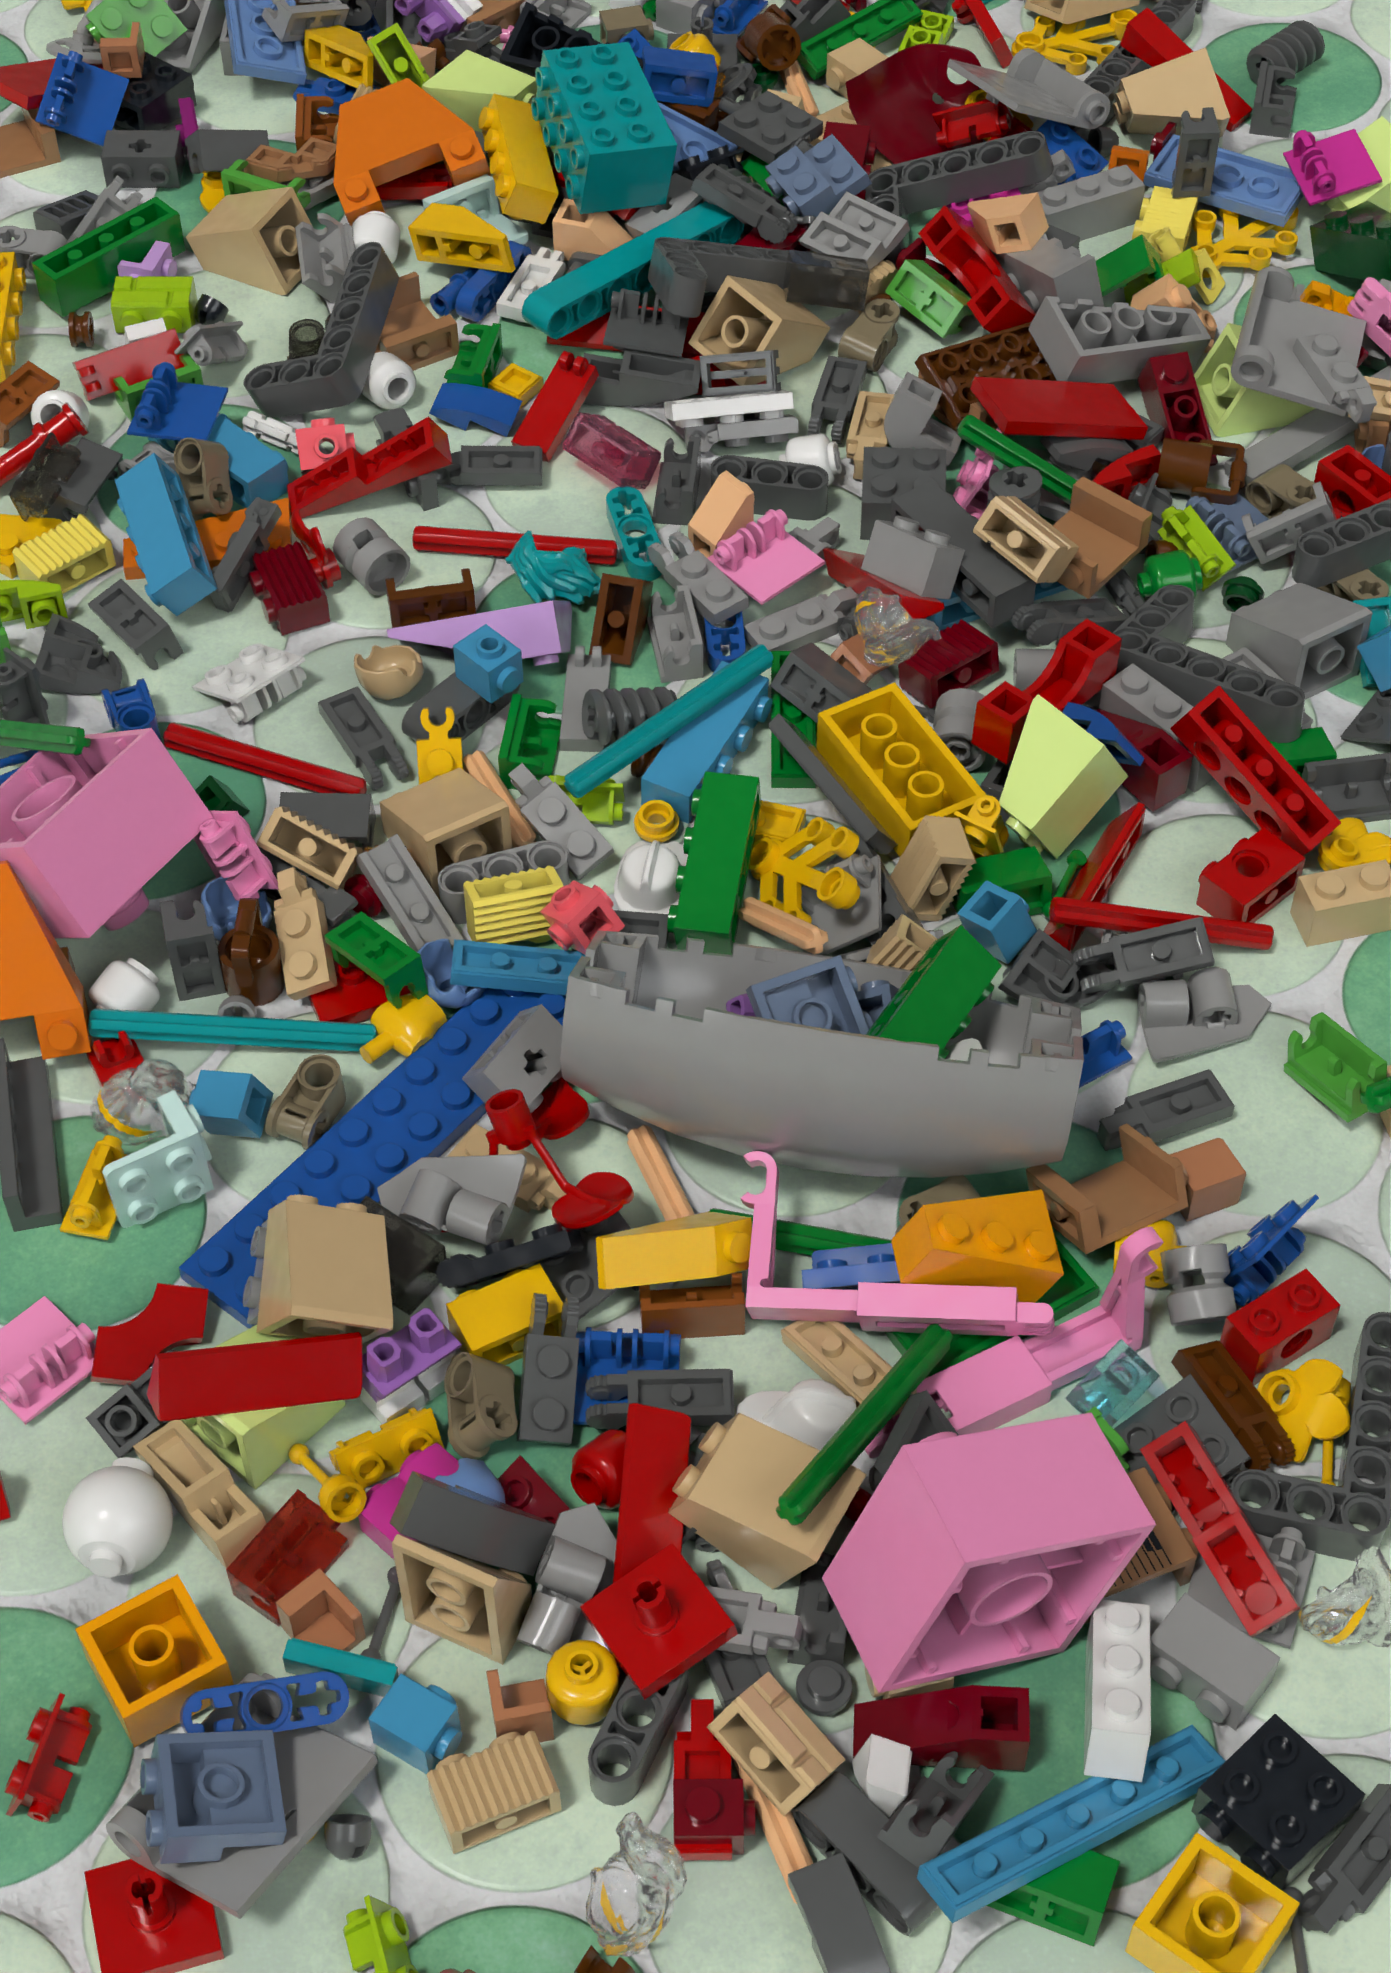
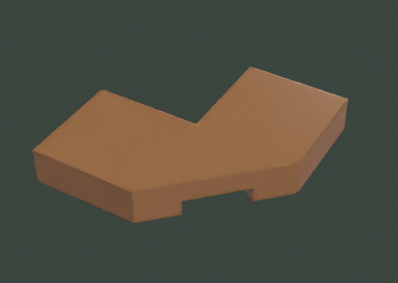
M310 137L295 154L261 144L246 159L248 165L244 168V172L277 183L292 181L296 177L306 179L326 176L335 168L336 144Z

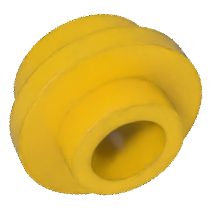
M651 800L644 803L636 813L634 828L638 836L648 842H653L654 840L665 842L674 837L678 832L679 817L669 803L662 800Z

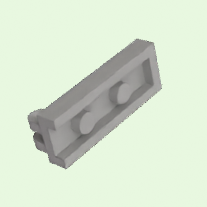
M576 646L575 654H568L560 730V751L600 752L605 749V745L600 744L596 732H594V736L591 739L587 738L582 725V704L585 693L589 689H599L602 692L605 689H610L611 655H602V646H593L592 655H585V646Z
M398 834L390 837L388 841L372 850L365 851L357 856L356 863L409 947L417 952L425 943L439 939H449L451 946L454 948V939L464 940Z

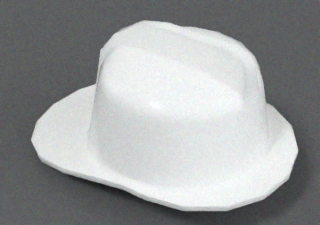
M642 840L626 850L621 859L614 884V899L621 911L669 914L670 906L678 905L680 893H676L675 888L677 870L679 865L686 866L688 854H684L683 845L673 840L665 842Z
M808 1379L798 1382L789 1392L760 1391L747 1396L738 1405L736 1415L738 1413L744 1414L821 1450L856 1410V1399L845 1395L838 1387L827 1381Z

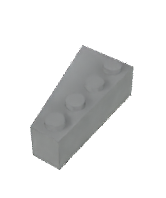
M1045 233L1032 250L996 254L991 250L1035 314L1045 296L1059 297L1061 303L1074 304L1077 299H1088L1093 301L1094 306L1104 307L1095 257L1089 254L1080 257L1079 249L1073 246L1064 249L1061 240L1055 237L1048 240Z
M1045 296L1028 328L1056 380L1069 382L1109 383L1137 379L1149 358L1188 351L1193 370L1212 339L1195 309L1148 305L1145 310H1137L1129 306L1128 303L1114 302L1112 307L1094 306L1093 301L1088 299H1077L1074 304L1061 303L1060 298L1055 296Z

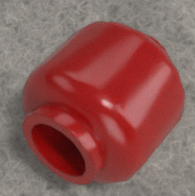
M615 1429L605 1431L575 1453L572 1459L571 1483L576 1494L583 1502L587 1504L595 1503L598 1508L607 1510L620 1506L626 1432Z

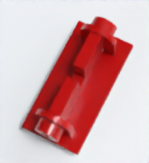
M988 99L932 113L940 129L936 133L938 145H945L947 148L971 142L972 130H976L978 140L1003 135L1005 130L1011 128L1010 121L1014 120L1008 106L1000 101L998 104L992 103Z
M59 1693L48 1710L39 1707L31 1723L26 1740L35 1744L27 1762L20 1759L17 1760L4 1790L5 1793L13 1796L6 1813L10 1817L20 1804L29 1807L28 1816L39 1822H49L52 1814H58L61 1809V1803L73 1773L53 1765L55 1760L58 1759L75 1766L78 1763L87 1737L92 1730V1725L89 1723L91 1714L87 1710L74 1706L70 1707L68 1712L60 1709L65 1694Z

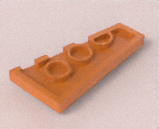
M288 497L272 501V503H276L279 506L282 514L268 537L270 547L267 552L271 548L285 547L287 543L292 545ZM247 508L195 521L211 570L219 565L227 551L231 535L239 531L246 519L245 511ZM130 538L123 539L126 580L146 578L145 574L135 560V556L138 555L136 546Z

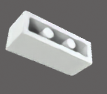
M1101 1600L1091 1614L1086 1642L1084 1775L1142 1782L1151 1737L1150 1605Z

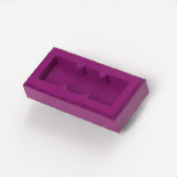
M191 97L178 98L182 124L175 125L176 130H180L183 147H186L185 139L198 130L193 99L191 100Z

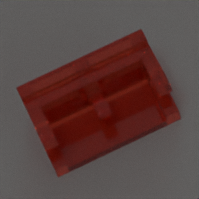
M297 1489L226 1569L233 1595L279 1627L281 1623L275 1602L320 1568L326 1573L349 1547L348 1539L336 1530L341 1523L333 1521L318 1504L307 1498L305 1493Z

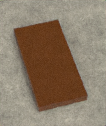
M1031 322L921 354L915 361V365L924 380L943 391L938 403L953 428H957L962 419L969 415L970 404L979 402L970 390L974 377L1057 381L1028 329Z

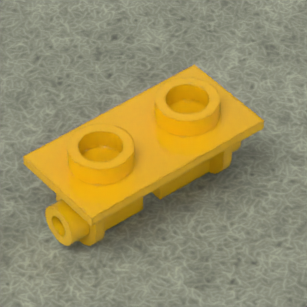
M990 795L979 797L974 802L967 816L958 811L954 814L955 818H959L975 859L1004 853L1003 847L1009 837L1008 829L1004 825L1002 815H1000V803L995 797Z
M106 1135L103 1140L96 1142L65 1214L60 1232L104 1240L109 1239L117 1216L102 1171L109 1163L127 1156L121 1148L122 1141L119 1138Z
M412 1407L408 1409V1413L380 1425L381 1430L374 1434L369 1430L345 1442H342V1440L336 1442L337 1448L329 1451L328 1454L336 1471L354 1478L363 1488H366L400 1472L403 1462L413 1452L417 1450L423 1451L435 1443H438L443 1448L444 1446L431 1407L428 1409L423 1408L419 1411Z

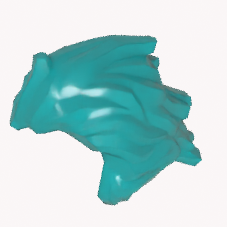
M527 530L515 544L509 556L505 558L506 563L511 564L523 589L535 603H541L542 599L552 601L559 597L581 605L585 603L584 596L591 597L592 595L599 594L601 579L589 566L585 548L567 547L563 551L537 550L532 531Z

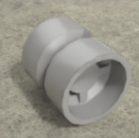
M364 517L349 522L339 531L334 540L333 553L336 559L371 594L377 596L387 594L385 579L394 578L395 588H397L408 575L410 557L373 519Z
M958 688L943 693L937 700L933 730L969 772L979 768L986 757L984 750L971 743L977 702L985 696L972 689Z
M1226 1244L1194 1245L1160 1253L1164 1282L1173 1286V1291L1167 1296L1171 1326L1223 1321L1227 1316L1237 1311L1233 1287L1224 1283V1279L1231 1273ZM1202 1274L1205 1284L1192 1286L1193 1276Z

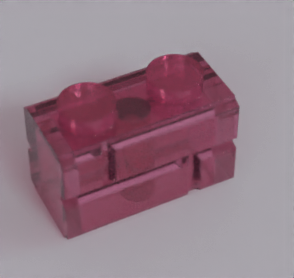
M579 412L575 416L563 443L565 451L620 487L629 486L637 489H646L661 459L660 451L621 426H616L615 422L603 415Z

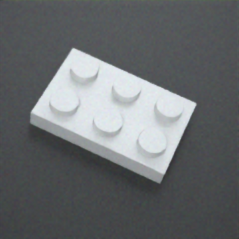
M786 390L664 401L665 418L675 421L676 426H680V428L703 426V418L715 417V422L720 423L744 421L743 414L754 413V417H760V419L784 417V409H794L793 393Z

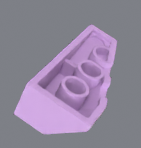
M552 600L387 629L388 638L453 648V645L487 624L518 647L522 652V659L533 658L534 666L557 663L559 662L558 654L570 652L572 605L571 601Z

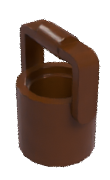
M772 4L764 13L757 15L749 22L745 34L736 43V48L752 64L757 59L769 70L781 71L795 63L800 54L801 41L796 30L789 25L792 19L776 4Z
M1164 438L1156 487L1166 489L1169 493L1190 495L1191 497L1198 496L1199 498L1205 497L1211 503L1232 505L1237 501L1239 489L1245 486L1247 463L1243 461L1245 449L1240 444L1204 439L1200 442ZM1212 455L1235 458V461L1231 463L1228 486L1230 491L1206 488Z
M240 898L235 926L221 938L218 945L220 966L225 990L229 997L232 995H243L250 999L254 1006H262L274 1001L283 992L285 987L279 940L272 930L263 926L258 899Z

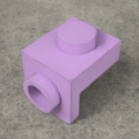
M155 241L142 263L121 260L117 266L119 276L137 278L138 276L177 275V263L173 260L170 243Z

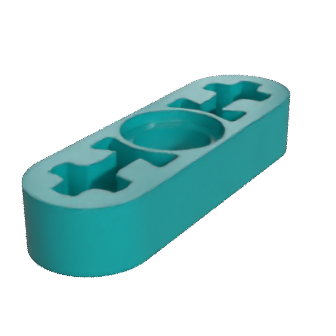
M629 486L616 487L609 491L606 496V514L627 572L635 579L656 580L662 573L649 559L647 547L655 542L660 544L661 542L644 498L636 488ZM623 506H626L628 510H631V513L625 515V510ZM630 530H641L645 532V534L640 537H629L625 535V533ZM645 552L647 562L639 558V553Z

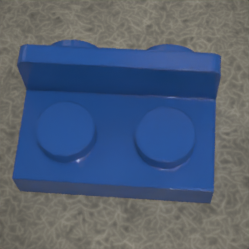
M892 1243L817 1250L812 1253V1269L802 1270L803 1288L858 1290V1282L900 1283Z

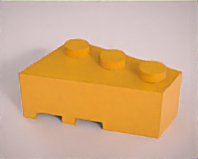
M1043 1190L923 1205L891 1239L898 1275L902 1284L1017 1287L1019 1302L1036 1303L1064 1275Z

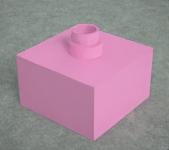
M152 728L85 735V738L91 739V744L89 748L83 747L81 755L38 751L0 785V861L8 860L54 938H90L102 925L107 930L114 931L136 920L149 905V900L142 887L200 832L199 827L202 823L214 819Z
M1091 1412L964 1435H957L949 1431L940 1432L918 1443L907 1444L901 1447L824 1573L822 1580L878 1693L1064 1652L1156 1526V1523Z

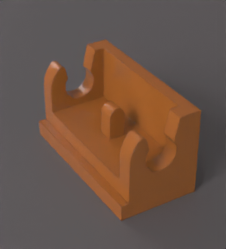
M297 94L295 126L297 151L310 137L333 143L339 115L332 113L321 114L317 111L322 106H334L332 98L328 96L304 97V94Z
M27 361L0 384V448L9 442V430L31 412L32 405L38 396L46 391L57 390L60 387L58 379L30 361Z
M731 1273V1285L662 1290H650V1285L639 1286L642 1333H664V1330H670V1334L681 1335V1339L745 1335L744 1292H742V1273Z

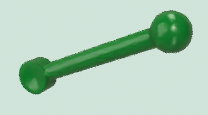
M1073 850L1067 856L1066 860L1069 866L1052 899L1064 896L1076 870L1081 869L1087 862L1086 855L1082 851ZM1051 901L1046 902L1042 907V913L1048 919Z

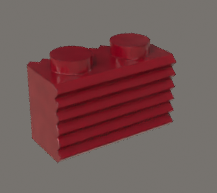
M295 541L293 545L287 543L285 547L271 548L269 552L265 550L261 554L255 552L252 556L254 571L249 572L248 576L255 597L262 595L264 598L261 600V604L268 624L275 623L282 636L330 622L327 596L301 543Z
M960 619L958 624L954 623L951 628L947 626V628L940 630L937 635L933 634L931 639L927 637L925 642L920 641L918 646L913 645L907 648L904 653L900 652L897 657L900 687L902 690L905 689L908 694L911 693L913 698L916 697L918 701H922L924 705L927 704L930 709L936 706L937 700L943 693L952 689H967L999 671L998 643L962 619Z

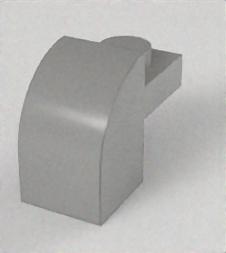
M908 371L897 388L885 416L884 430L886 438L892 448L914 447L916 449L946 450V466H949L956 455L962 438L959 437L956 431L931 418L943 391Z

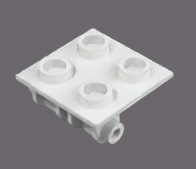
M253 644L241 650L239 658L231 663L210 669L204 675L205 679L192 687L195 691L229 701L231 706L227 708V712L230 718L235 723L241 720L248 722L263 712L262 708H270L272 706L271 700L278 703L282 698L287 697L302 687V682L306 680V674L299 665L306 660L303 656L262 644Z

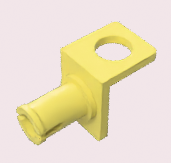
M1169 227L1157 230L1147 240L1160 254L1162 263L1182 253ZM1202 248L1194 251L1198 257L1201 281L1194 286L1205 304L1209 305L1215 301L1225 286V281L1206 249ZM1204 269L1210 274L1212 280L1211 290L1203 282L1202 273Z

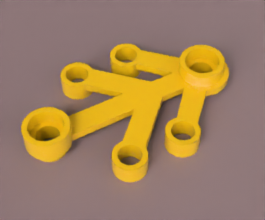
M1131 9L1112 12L1110 23L1083 30L1080 29L1085 27L1086 20L1071 24L1063 23L1055 37L1051 36L1055 32L1056 20L1040 15L1035 18L1034 28L1031 32H1022L1017 35L1016 40L1012 43L1011 53L1014 57L1020 50L1031 48L1051 62L1064 64L1065 71L1070 74L1082 75L1086 72V55L1097 57L1096 62L1099 65L1116 47L1108 44L1100 45L1089 41L1109 36L1121 41L1127 23L1138 14ZM1057 49H1065V50L1074 51V52H1073V53H1067V52L1059 51V50H1057Z
M1296 207L1284 227L1255 220L1239 230L1238 218L1241 214L1219 208V215L1223 218V239L1215 244H1212L1211 233L1215 230L1217 216L1210 210H1199L1194 214L1192 225L1193 230L1196 232L1197 245L1191 248L1193 251L1205 248L1218 270L1222 266L1251 268L1260 271L1270 266L1272 252L1280 255L1295 253L1298 236L1292 230L1297 225L1299 210ZM1270 229L1278 232L1275 238H1257ZM1234 250L1249 251V254H1238L1230 252ZM1204 269L1202 277L1209 278L1210 274Z
M816 817L804 829L783 842L779 839H770L768 837L757 840L753 845L749 869L751 875L760 881V901L811 924V916L802 910L803 885L817 891V897L833 909L842 908L846 910L851 908L860 896V887L857 885L856 878L840 867H834L826 873L813 869V867L834 854L842 859L850 857L858 848L859 836L845 826L835 830L834 826L822 817ZM808 844L814 846L793 860L789 858ZM779 875L783 876V902L777 899Z

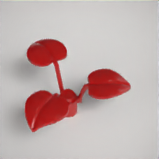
M563 1077L542 1093L544 1099L532 1113H530L525 1097L520 1090L509 1089L493 1095L485 1104L486 1112L493 1126V1130L485 1134L489 1143V1155H498L499 1144L506 1145V1148L511 1151L524 1149L530 1144L534 1146L561 1190L566 1193L552 1206V1216L557 1224L561 1223L562 1227L569 1229L589 1227L614 1215L623 1205L633 1200L634 1191L630 1183L624 1177L615 1173L594 1172L584 1177L576 1187L570 1184L541 1140L543 1138L555 1140L574 1132L588 1119L590 1114L586 1100L574 1091Z

